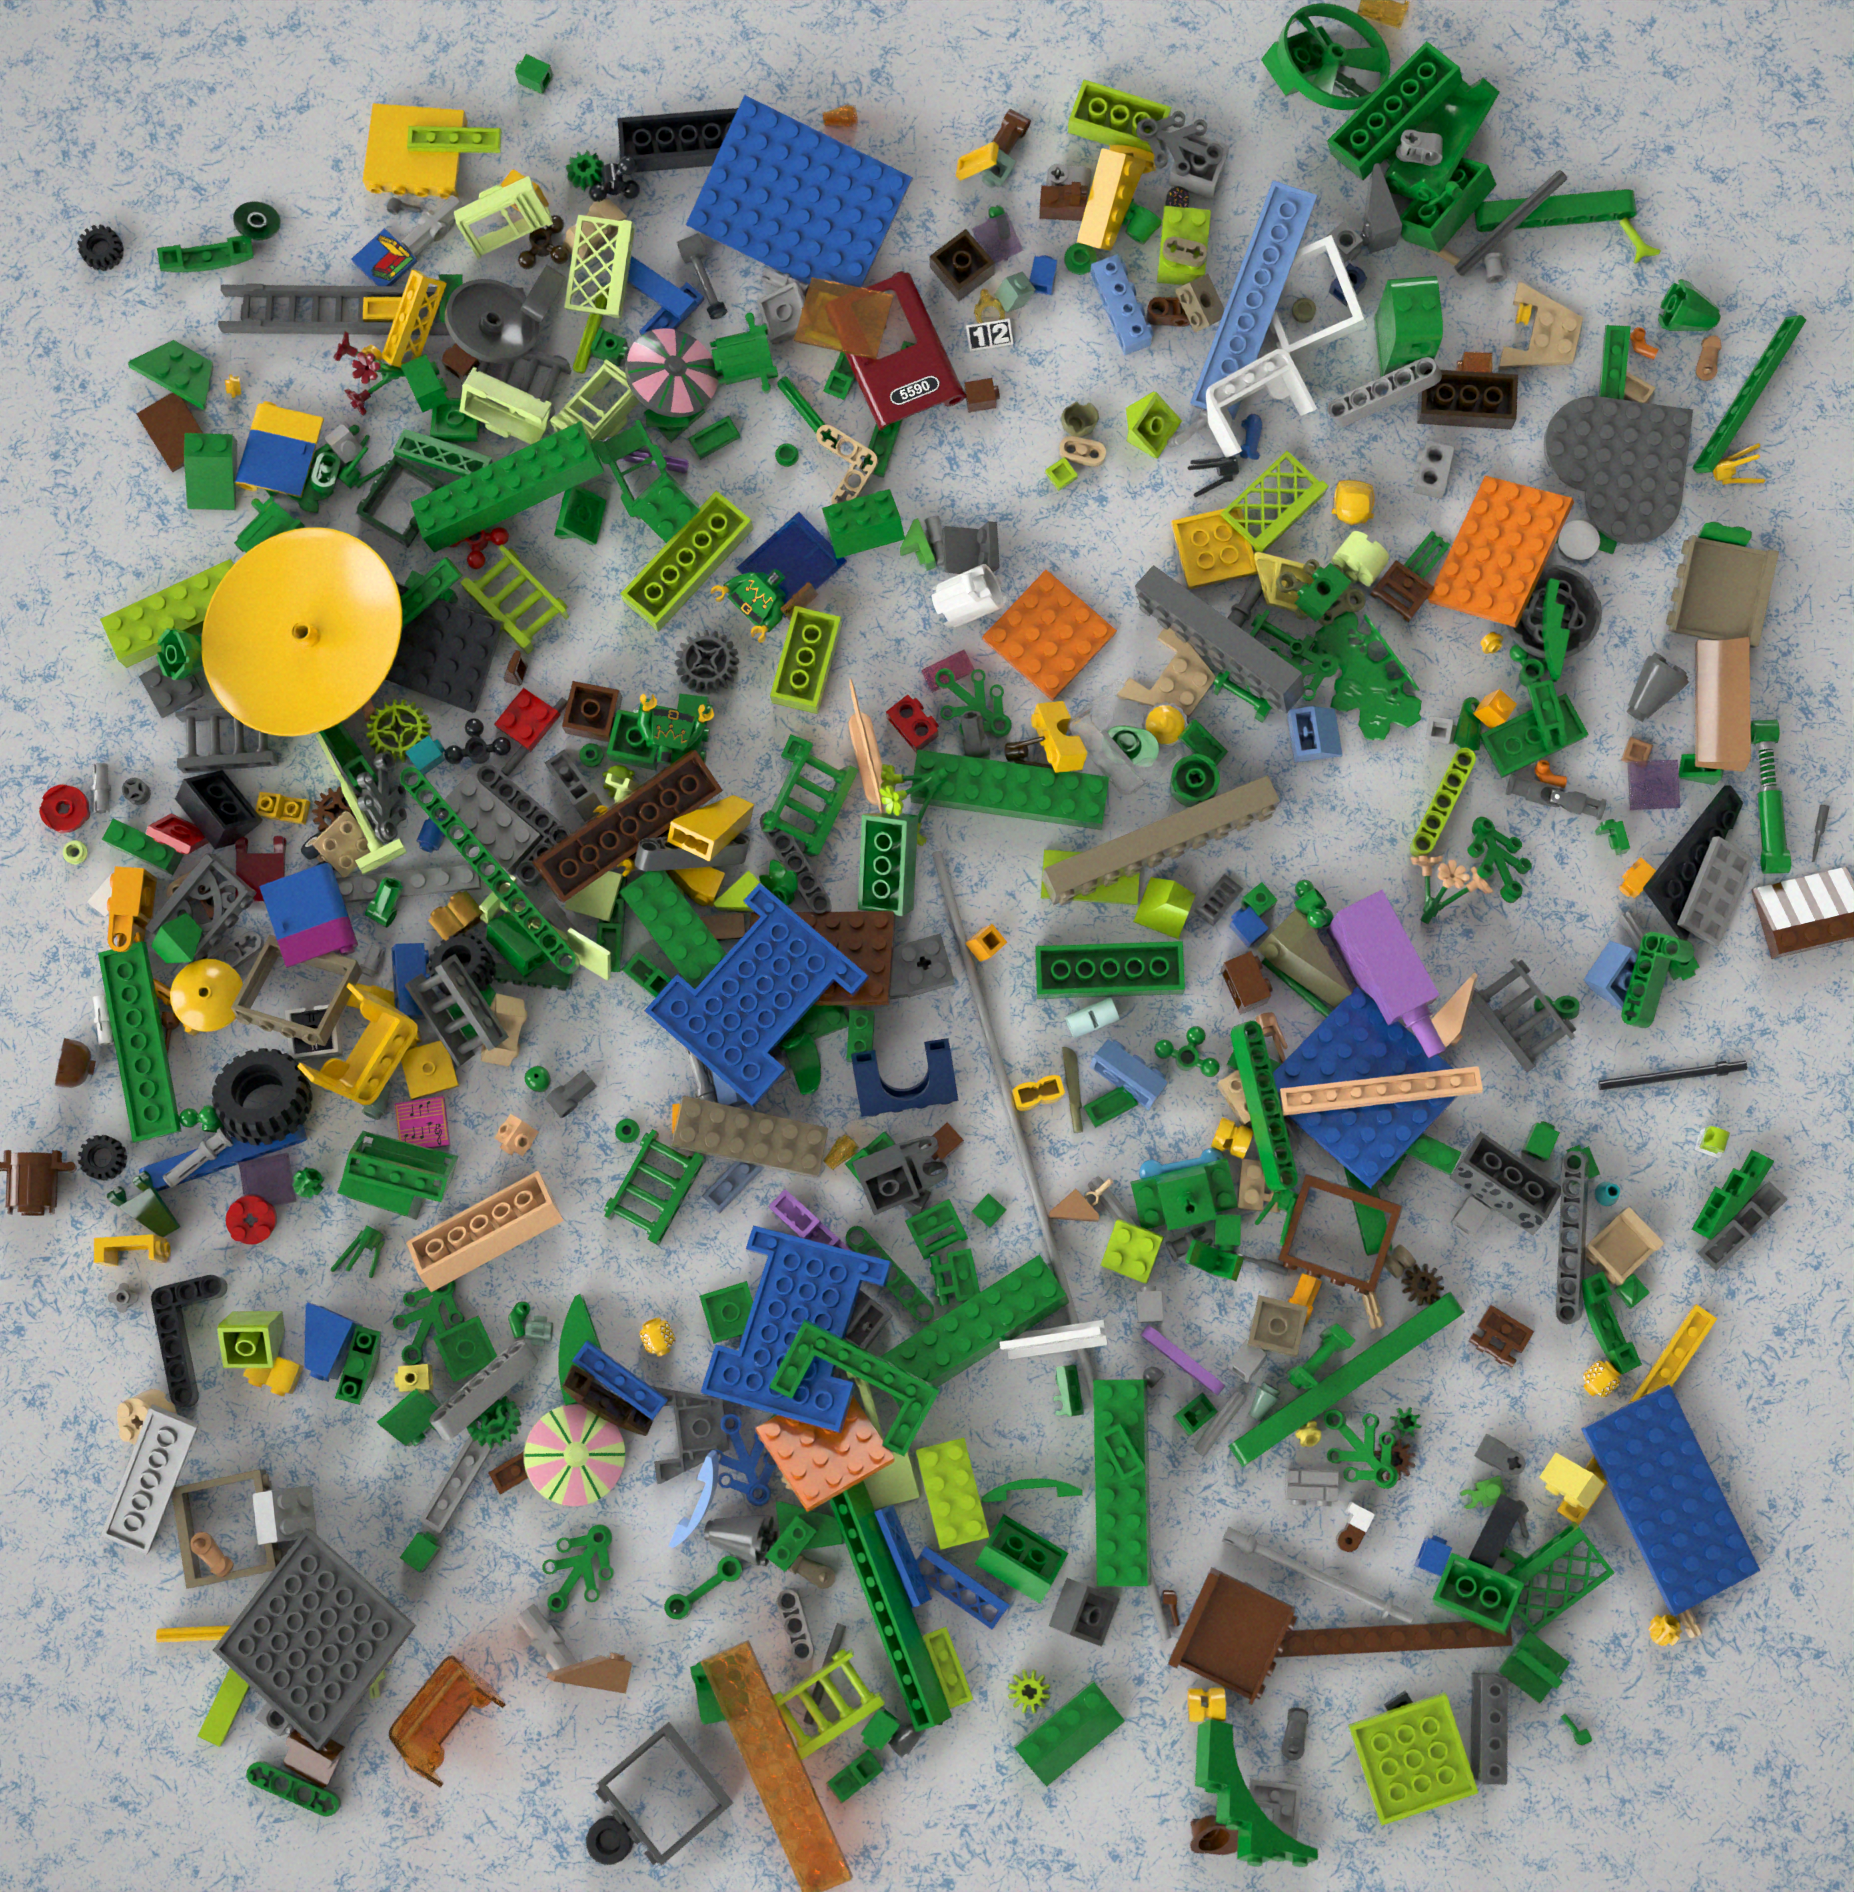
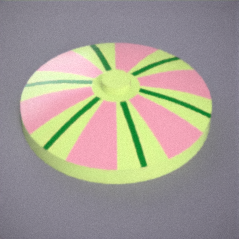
M580 1404L564 1405L543 1415L534 1424L525 1442L524 1466L531 1484L543 1497L560 1505L582 1506L601 1499L616 1485L624 1468L625 1446L618 1427L590 1412Z

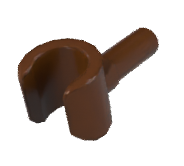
M1163 1590L1162 1604L1170 1605L1173 1625L1179 1626L1177 1595L1173 1590Z

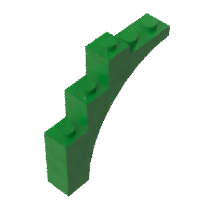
M1213 1719L1199 1724L1197 1730L1195 1786L1205 1788L1207 1793H1217L1216 1823L1224 1824L1230 1830H1238L1237 1859L1247 1861V1865L1253 1867H1260L1263 1863L1270 1860L1276 1862L1286 1860L1292 1862L1293 1866L1306 1867L1308 1863L1318 1860V1849L1300 1843L1285 1834L1269 1820L1256 1804L1238 1766L1234 1748L1233 1725Z

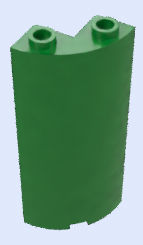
M1484 77L1471 86L1463 80L1414 130L1417 132L1435 133L1442 137V161L1437 165L1429 166L1415 162H1404L1395 156L1384 174L1390 193L1422 201L1439 197L1500 92Z

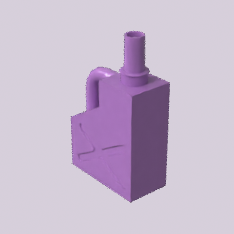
M1383 890L1338 911L1326 931L1353 981L1375 1000L1388 1026L1403 1019L1407 1025L1406 1028H1412L1428 1058L1446 1050L1430 1019L1433 1014L1427 1007L1440 995Z

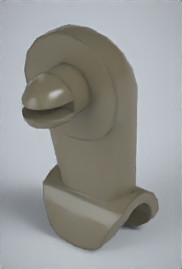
M800 1554L789 1568V1571L792 1573H798L822 1589L829 1588L835 1581V1573L829 1566L807 1559L803 1554Z

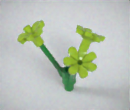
M883 764L881 779L884 782L881 783L879 792L883 796L881 797L882 803L884 805L887 804L885 810L888 814L894 812L896 816H899L904 808L902 800L906 799L907 795L924 786H927L929 789L918 814L917 844L923 846L924 843L926 844L927 838L919 832L922 826L921 821L934 792L938 788L937 785L942 783L941 780L947 777L948 773L943 767L937 772L932 771L922 775L904 776V774H895V767L893 765ZM923 780L907 790L902 789L895 792L896 784L905 783V781Z

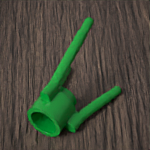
M366 435L360 443L363 447L362 451L353 461H348L337 476L350 489L354 485L359 489L365 482L383 472L385 465L360 479L359 477L362 473L355 468L368 451V447L365 445L370 438L369 435Z
M1291 1190L1281 1191L1280 1194L1274 1192L1272 1199L1255 1221V1225H1259L1275 1203H1278L1277 1208L1287 1212L1279 1243L1281 1246L1285 1244L1291 1218L1299 1194Z
M366 1225L364 1231H360L357 1238L331 1267V1272H334L359 1244L360 1246L346 1267V1271L349 1272L365 1248L372 1251L375 1247L369 1272V1278H373L381 1249L385 1242L381 1241L384 1234Z

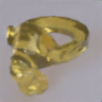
M982 289L979 302L974 308L977 323H984L981 313L988 306L995 307L999 311V320H1004L1005 311L999 299L992 297L987 289Z

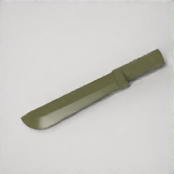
M1062 1047L1073 1132L1082 1133L1083 1126L1080 1113L1082 1103L1077 1056L1072 1049Z

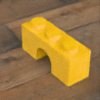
M1064 701L1036 704L1034 714L1031 715L1032 727L1036 729L1039 737L1045 736L1046 738L1040 744L1044 746L1047 760L1052 764L1055 773L1082 770L1087 757V751L1080 736H1066L1071 716Z

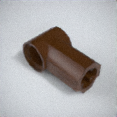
M1009 109L1002 120L1000 130L992 142H995L1001 151L1009 155L1018 139L1023 138L1028 131L1031 119L1013 109Z

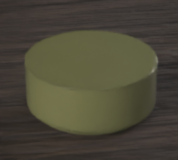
M1308 298L1298 299L1292 308L1293 318L1300 323L1310 322L1316 313L1315 303Z

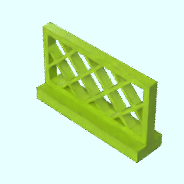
M1286 450L1220 515L1254 547L1253 551L1255 553H1264L1325 495L1329 486L1323 480H1317ZM1285 459L1293 466V473H1280V464ZM1266 477H1276L1277 488H1264V479ZM1280 478H1293V489H1281ZM1297 478H1306L1312 485L1308 489H1297ZM1250 493H1260V504H1247V495ZM1264 493H1277V504H1264ZM1281 494H1294V502L1291 505H1281ZM1234 508L1244 509V520H1235L1229 513ZM1248 509H1261V520H1248ZM1264 509H1277V518L1275 520H1264ZM1248 525H1261V534L1256 539L1248 532Z

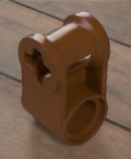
M1154 297L1150 300L1146 311V320L1151 325L1176 327L1190 325L1178 297ZM1152 309H1160L1163 313L1155 314Z

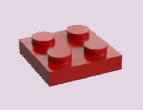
M523 687L494 725L532 752L561 714Z
M172 813L148 825L146 835L152 837L156 842L167 844L181 854H190L209 843L195 824Z

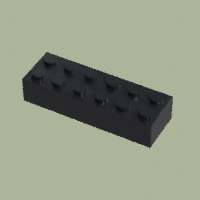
M738 108L617 118L620 159L624 156L633 157L637 162L635 172L712 166Z

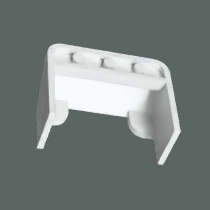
M1276 349L1212 384L1207 389L1208 424L1226 458L1242 451L1230 429L1232 417L1228 407L1264 387L1269 395L1276 400L1284 399L1290 395L1300 416L1317 409L1287 351Z

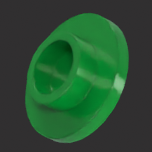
M1083 243L1071 245L1064 255L1066 268L1077 275L1089 273L1091 271V264L1097 262L1095 250L1090 245Z

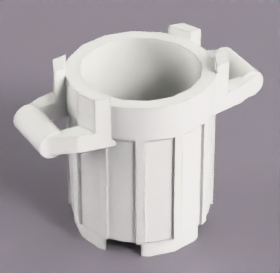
M986 564L940 582L932 588L937 592L932 594L937 614L943 613L948 621L943 624L947 628L961 626L1002 609L1004 603H1007L1008 600L1007 596L1003 597L999 586L1002 583L1000 576H995Z

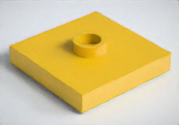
M441 1040L409 1049L403 1055L401 1063L412 1100L459 1087L453 1059Z

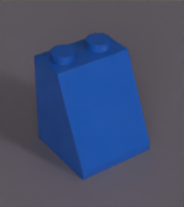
M307 1302L305 1307L304 1368L311 1371L310 1376L327 1382L330 1379L338 1380L346 1363L356 1326L363 1327V1324L320 1305Z

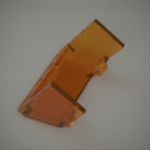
M450 1655L441 1662L394 1721L388 1736L412 1771L441 1788L444 1783L435 1770L444 1761L445 1751L441 1746L443 1741L472 1705L481 1709L492 1701L501 1708H504L506 1703L489 1683L461 1660Z

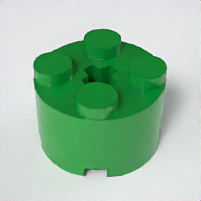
M1192 754L1180 759L1175 764L1170 778L1172 796L1186 807H1192L1214 798L1220 783V774L1216 764L1209 757L1201 754ZM1194 777L1198 778V782L1196 784L1191 783V780H1193Z

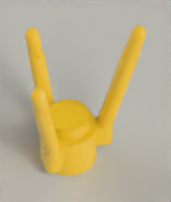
M1757 443L1724 459H1720L1713 470L1715 480L1722 481L1723 485L1730 483H1764L1765 479L1732 478V475H1736L1735 466L1760 458V455L1749 456L1734 462L1732 460L1752 452L1761 445Z

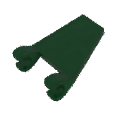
M147 1171L141 1172L132 1179L133 1184L143 1191L127 1201L126 1193L121 1186L114 1188L113 1191L107 1194V1199L112 1204L160 1237H165L181 1227L153 1187L151 1176Z

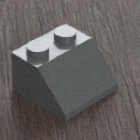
M1066 1578L1049 1626L1102 1647L1120 1598Z

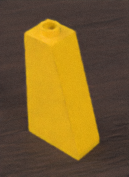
M732 795L671 821L667 842L711 861L750 824L755 804Z

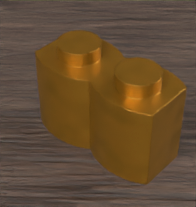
M467 890L455 893L449 899L450 903L445 907L440 906L430 914L431 917L428 921L445 941L451 935L458 937L459 933L465 934L482 921L480 916L484 912L479 909V905Z

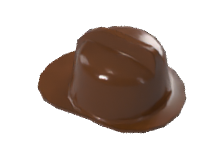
M1208 1815L1191 1820L1190 1825L1193 1837L1190 1843L1191 1851L1198 1854L1228 1855L1237 1852L1238 1830H1230L1226 1828V1825L1216 1823V1815Z

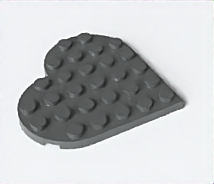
M1599 396L1581 397L1565 404L1550 420L1544 436L1545 458L1549 467L1558 475V479L1574 489L1585 491L1587 513L1603 535L1623 544L1647 543L1665 533L1673 525L1679 514L1683 496L1693 409Z

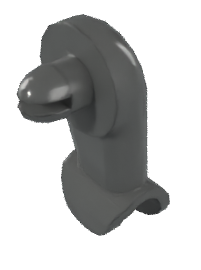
M1293 1707L1288 1710L1287 1720L1289 1721L1281 1745L1283 1756L1290 1761H1296L1304 1754L1306 1724H1308V1712L1302 1708Z

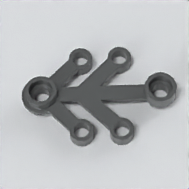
M1176 111L1172 116L1157 122L1151 118L1140 121L1136 129L1137 136L1142 141L1149 143L1154 154V165L1158 168H1164L1168 163V155L1162 152L1158 140L1167 143L1176 163L1175 171L1179 176H1186L1190 170V164L1184 159L1180 148L1203 156L1209 164H1218L1222 160L1223 148L1221 145L1210 143L1207 146H1203L1184 139L1194 134L1202 136L1206 133L1207 123L1202 119H1198L1194 124L1171 133L1163 130L1172 125L1176 128L1182 127L1186 119L1183 112ZM1180 117L1182 118V121L1177 122L1174 120V118ZM1202 125L1204 129L1198 130L1196 126ZM1150 129L1152 133H1145L1144 130ZM1216 154L1217 158H1211L1209 155ZM1162 157L1165 161L1159 162L1157 158ZM1183 165L1187 169L1182 171L1179 169V166Z
M386 751L377 754L373 759V766L379 774V790L369 772L361 773L357 776L358 785L361 788H367L371 796L359 797L358 806L362 811H368L376 824L375 834L383 843H389L397 836L396 826L407 817L405 809L400 806L391 810V818L389 819V810L399 799L405 797L406 790L402 784L391 786L390 795L388 796V771L394 769L395 759L390 752ZM374 801L380 809V814L374 806Z

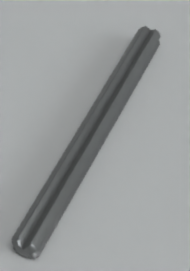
M1558 170L1455 265L1456 272L1461 276L1465 275L1567 180L1564 172Z

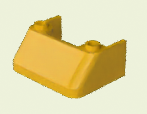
M348 983L346 987L362 1002L360 1012L364 1018L370 1020L368 1026L346 1062L338 1058L330 1059L325 1062L320 1071L302 1063H299L297 1067L312 1083L362 1105H369L375 1102L416 1036L418 1027L410 1017L380 997Z

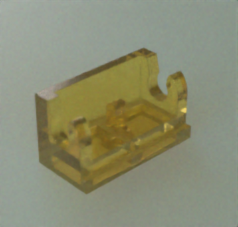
M1361 0L1357 14L1400 30L1410 1L1405 0L1404 4L1392 0Z

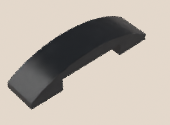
M1501 1493L1468 1560L1493 1569L1524 1505Z

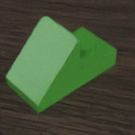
M916 518L913 520L900 547V556L916 551L919 564H924L928 571L936 568L935 558L919 519Z

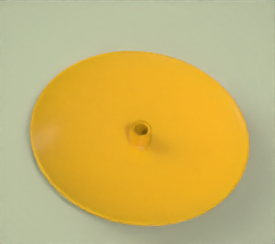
M328 528L294 529L273 536L256 545L243 555L226 573L212 596L204 619L201 639L202 661L208 683L214 695L234 718L257 731L271 735H308L323 731L346 720L365 705L377 692L386 679L397 655L402 632V605L397 584L386 563L371 547L358 538L338 530Z

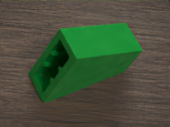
M505 913L499 918H493L487 924L486 940L522 976L550 960L513 915ZM530 925L531 930H537V928ZM549 938L546 941V948L555 947L557 941Z
M782 1501L775 1502L780 1536L796 1515H799L818 1530L804 1550L844 1544V1538L836 1517L813 1510L807 1512L803 1507Z

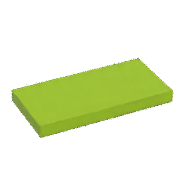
M1044 849L1042 876L1044 868L1082 852ZM1140 873L1129 878L1126 875L1117 878V883L1105 887L1104 884L1095 888L1096 891L1092 894L1074 896L1073 901L1137 905ZM1042 881L1041 899H1050Z

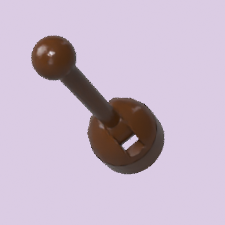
M162 1012L161 1024L167 1029L165 1045L168 1056L171 1032L180 1025L181 1021L175 1013Z

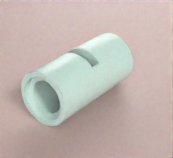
M1108 998L1065 1016V1020L1075 1039L1118 1021L1119 1016L1112 999Z

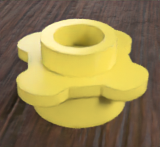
M1314 1420L1300 1427L1295 1433V1436L1300 1439L1302 1447H1313L1321 1439V1430L1317 1429V1423Z

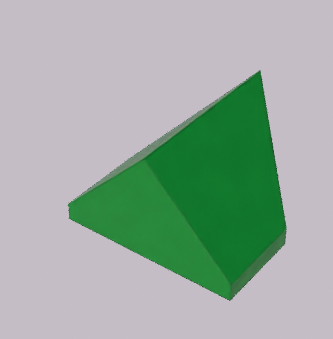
M185 913L162 925L151 947L167 964L193 962L201 933L204 930L188 913Z

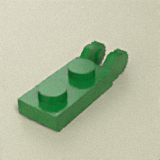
M1549 679L1528 685V693L1540 733L1542 732L1545 748L1547 750L1553 749V740L1549 730L1555 728L1560 745H1567L1568 740L1564 728L1565 722L1553 680Z

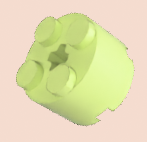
M1353 531L1334 554L1331 561L1334 565L1341 567L1345 573L1344 575L1352 581L1351 583L1355 584L1358 581L1366 586H1371L1389 562V554L1376 540L1372 544L1366 540L1368 535Z

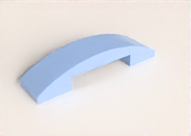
M714 1450L706 1456L697 1479L706 1484L691 1520L683 1517L678 1523L669 1543L671 1548L679 1545L694 1531L710 1508L719 1476L718 1454Z

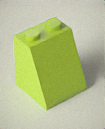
M232 1311L219 1323L217 1331L223 1368H274L285 1333L283 1312Z

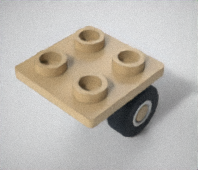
M348 811L343 812L323 833H317L310 837L301 848V853L307 859L317 858L319 861L317 865L330 863L333 870H336L344 878L358 866L355 860L371 852L358 821Z

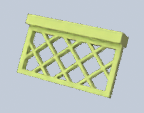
M578 215L564 307L566 310L622 319L636 227L632 221H617ZM583 221L593 223L598 230L586 238L582 232ZM609 226L619 227L617 236L609 241L602 231ZM598 234H601L607 244L596 251L589 241ZM587 243L594 253L582 261L578 255L579 249ZM608 247H611L615 253L614 259L605 264L599 254ZM597 256L604 267L592 274L586 264ZM584 266L590 277L579 284L575 279V273ZM607 270L611 275V281L602 288L596 277ZM594 280L600 290L589 298L582 288ZM581 290L587 300L579 306L572 305V295ZM602 293L608 299L606 310L596 308L592 302ZM590 303L593 308L585 306Z

